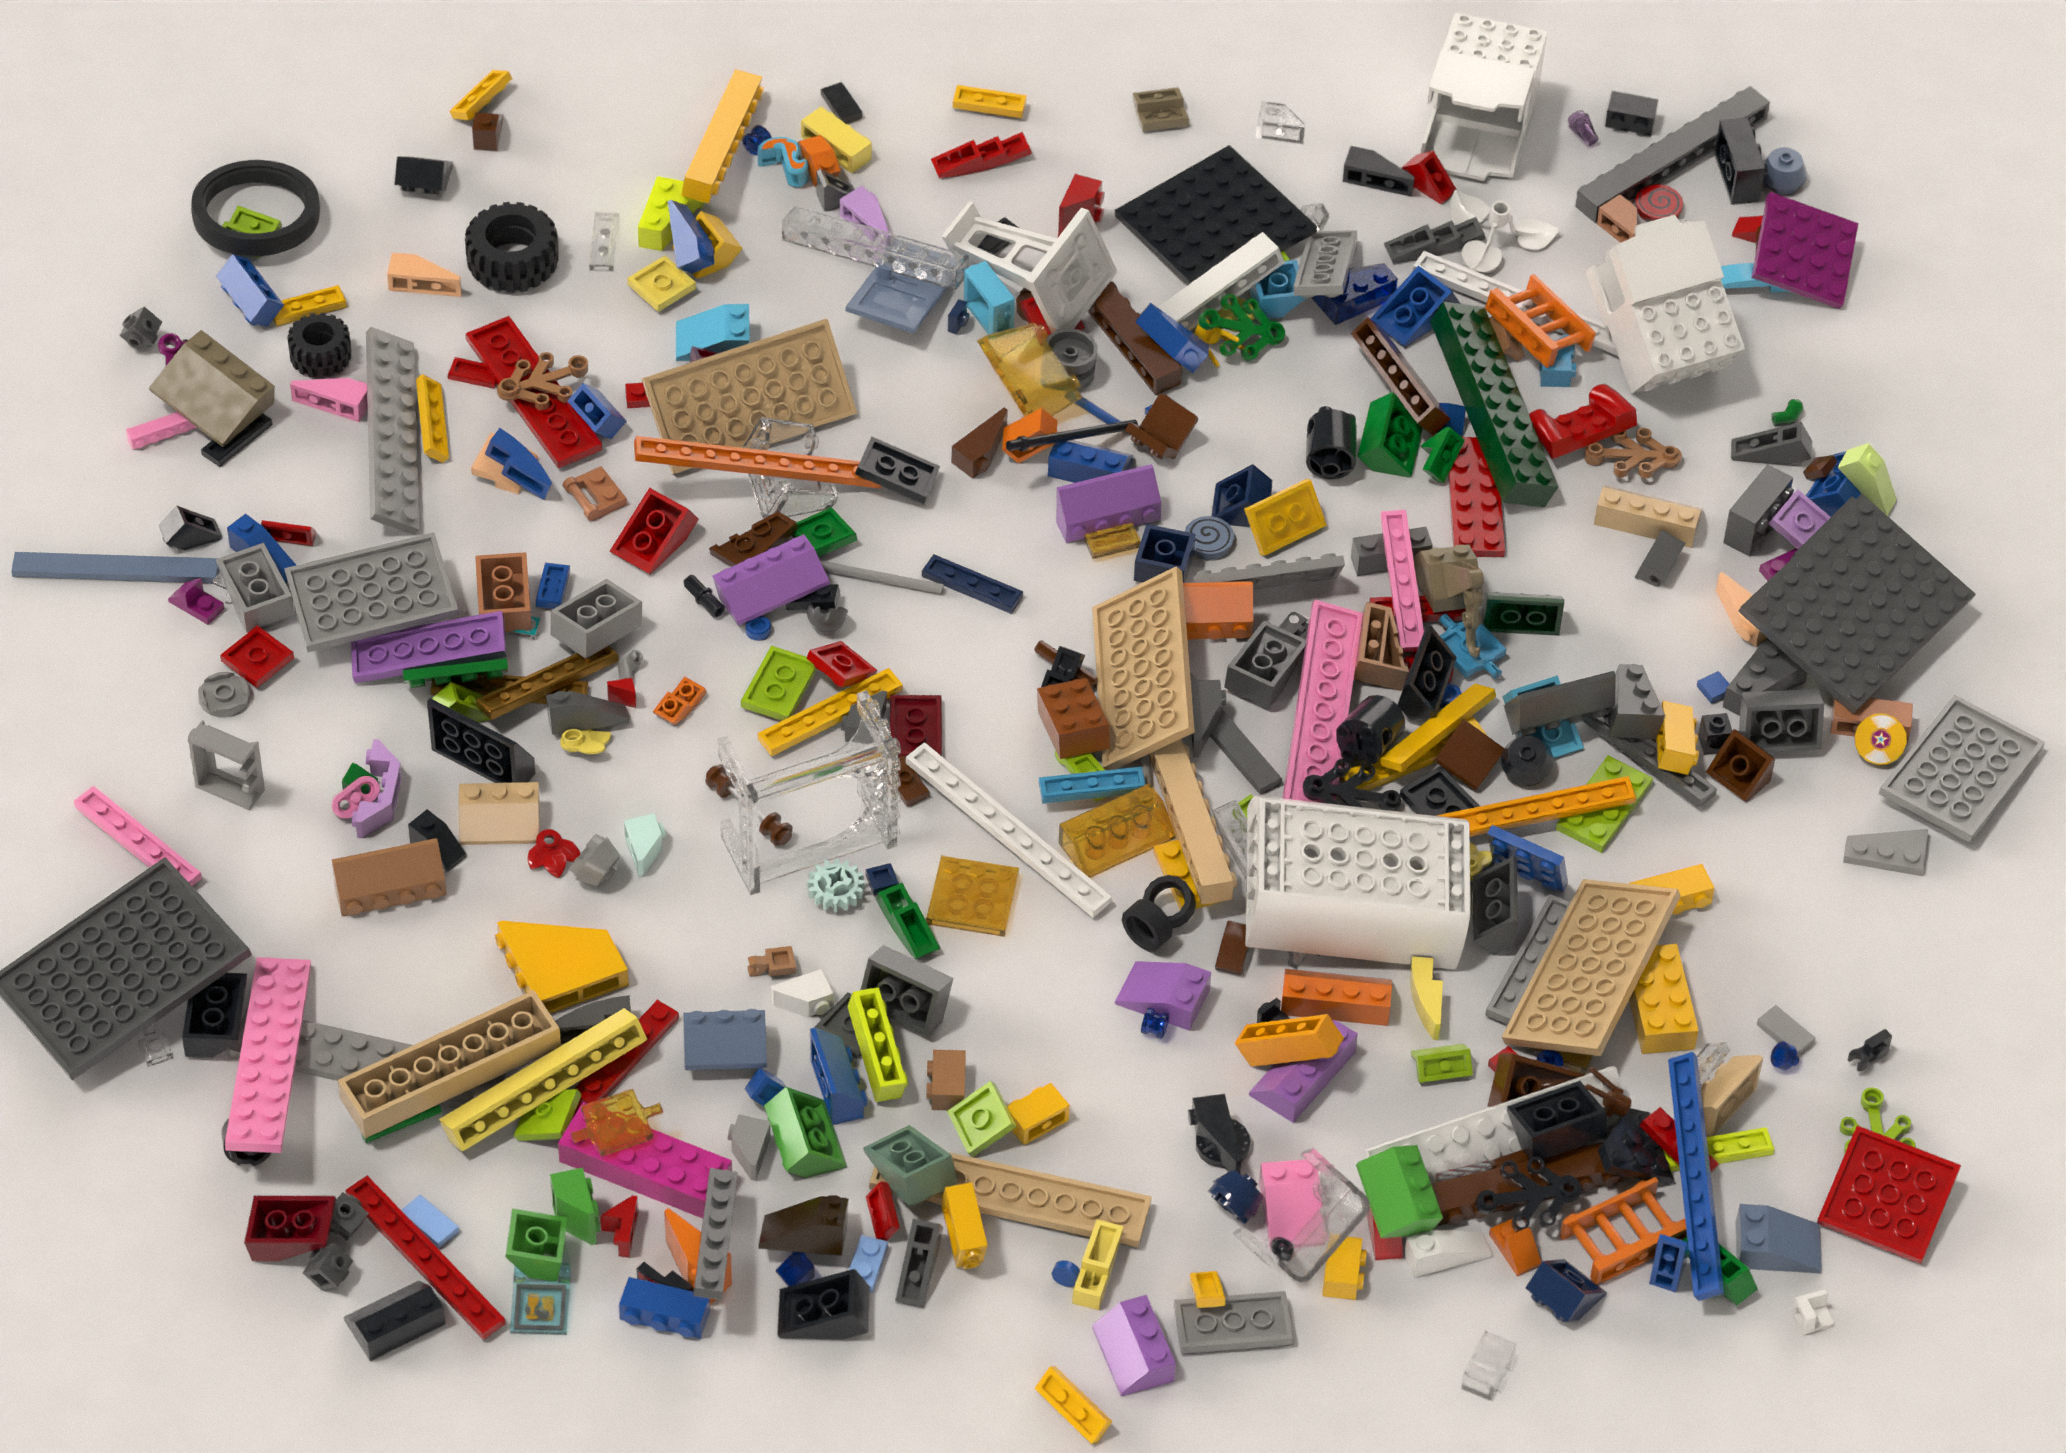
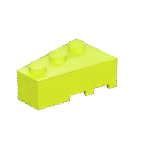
M660 176L656 177L638 224L639 247L663 251L673 240L668 201L674 200L687 205L692 214L697 209L703 207L704 202L681 196L684 181Z

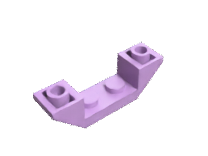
M378 739L373 740L372 749H367L366 765H370L372 775L382 777L384 791L383 793L379 792L377 802L360 801L358 811L353 812L352 827H356L357 838H364L393 820L401 786V764Z

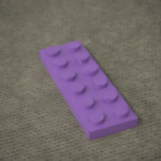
M497 611L424 624L351 642V657L354 683L403 675V670L472 663L507 657L503 612Z

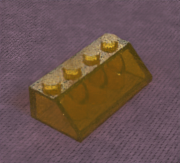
M1149 783L1060 823L1058 843L1073 864L1091 878L1152 850L1156 845L1176 839V834L1164 801Z

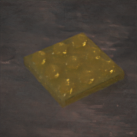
M941 856L926 917L927 924L1005 937L1019 877V868Z

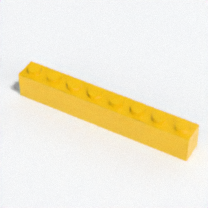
M738 69L734 70L684 177L681 196L708 204L713 195L717 196L720 189V181H724L727 168L731 166L733 154L737 153L739 142L743 140L746 127L750 125L752 114L756 112L758 100L761 101L764 92V87L761 86L762 76Z

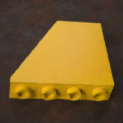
M503 920L497 922L498 933L495 934V940L498 948L504 949L506 952L505 960L509 969L514 968L516 972L515 980L519 989L524 988L526 993L534 990L550 1014L629 985L628 969L608 930Z

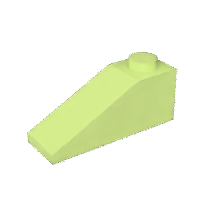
M1869 443L1848 449L1838 468L1861 494L1888 516L1897 499L1883 458Z

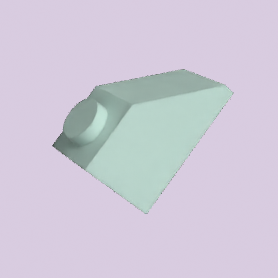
M655 813L624 820L625 839L638 877L644 876L662 850V839L666 838L663 823L657 822Z

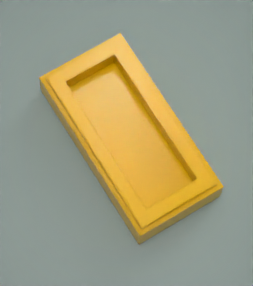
M1217 1271L1190 1273V1285L1197 1308L1225 1306V1295Z

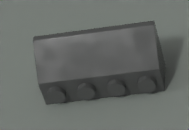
M1611 671L1516 696L1503 705L1512 735L1521 733L1522 736H1529L1537 733L1536 729L1545 727L1546 731L1560 727L1561 722L1569 721L1571 725L1584 721L1585 716L1592 715L1593 718H1599L1608 715V710L1615 706V672Z

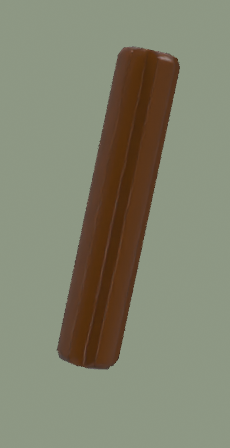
M1040 640L1034 648L1037 654L1053 664L1058 650L1043 640ZM1081 667L1076 679L1087 678L1092 690L1095 689L1098 678Z

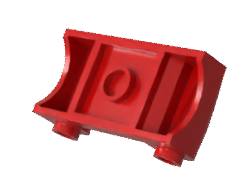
M1607 384L1593 387L1589 393V405L1582 406L1570 413L1559 415L1555 419L1549 416L1544 409H1537L1529 414L1539 441L1545 446L1552 459L1637 426L1636 408Z

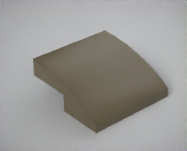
M1179 87L1132 93L1136 114L1143 132L1189 126V117L1185 111L1184 98Z

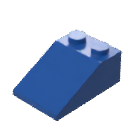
M1418 265L1370 319L1383 328L1388 335L1406 347L1433 329L1430 321L1443 302L1459 304L1460 302L1452 290Z

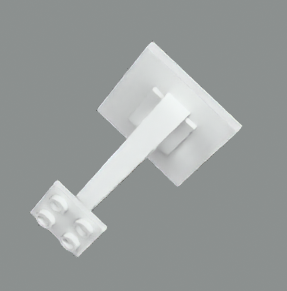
M969 201L942 236L957 267L961 268L967 259L977 264L986 261L995 273L1030 290L1051 333L1061 329H1074L1118 272L1090 211L1084 208L1078 211L1058 238L981 218L974 202ZM986 235L1016 244L1007 257L1003 259L977 248ZM1025 248L1046 253L1032 272L1013 264Z

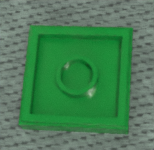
M832 507L798 521V529L791 535L793 538L805 535L814 547L818 557L857 541L856 533Z

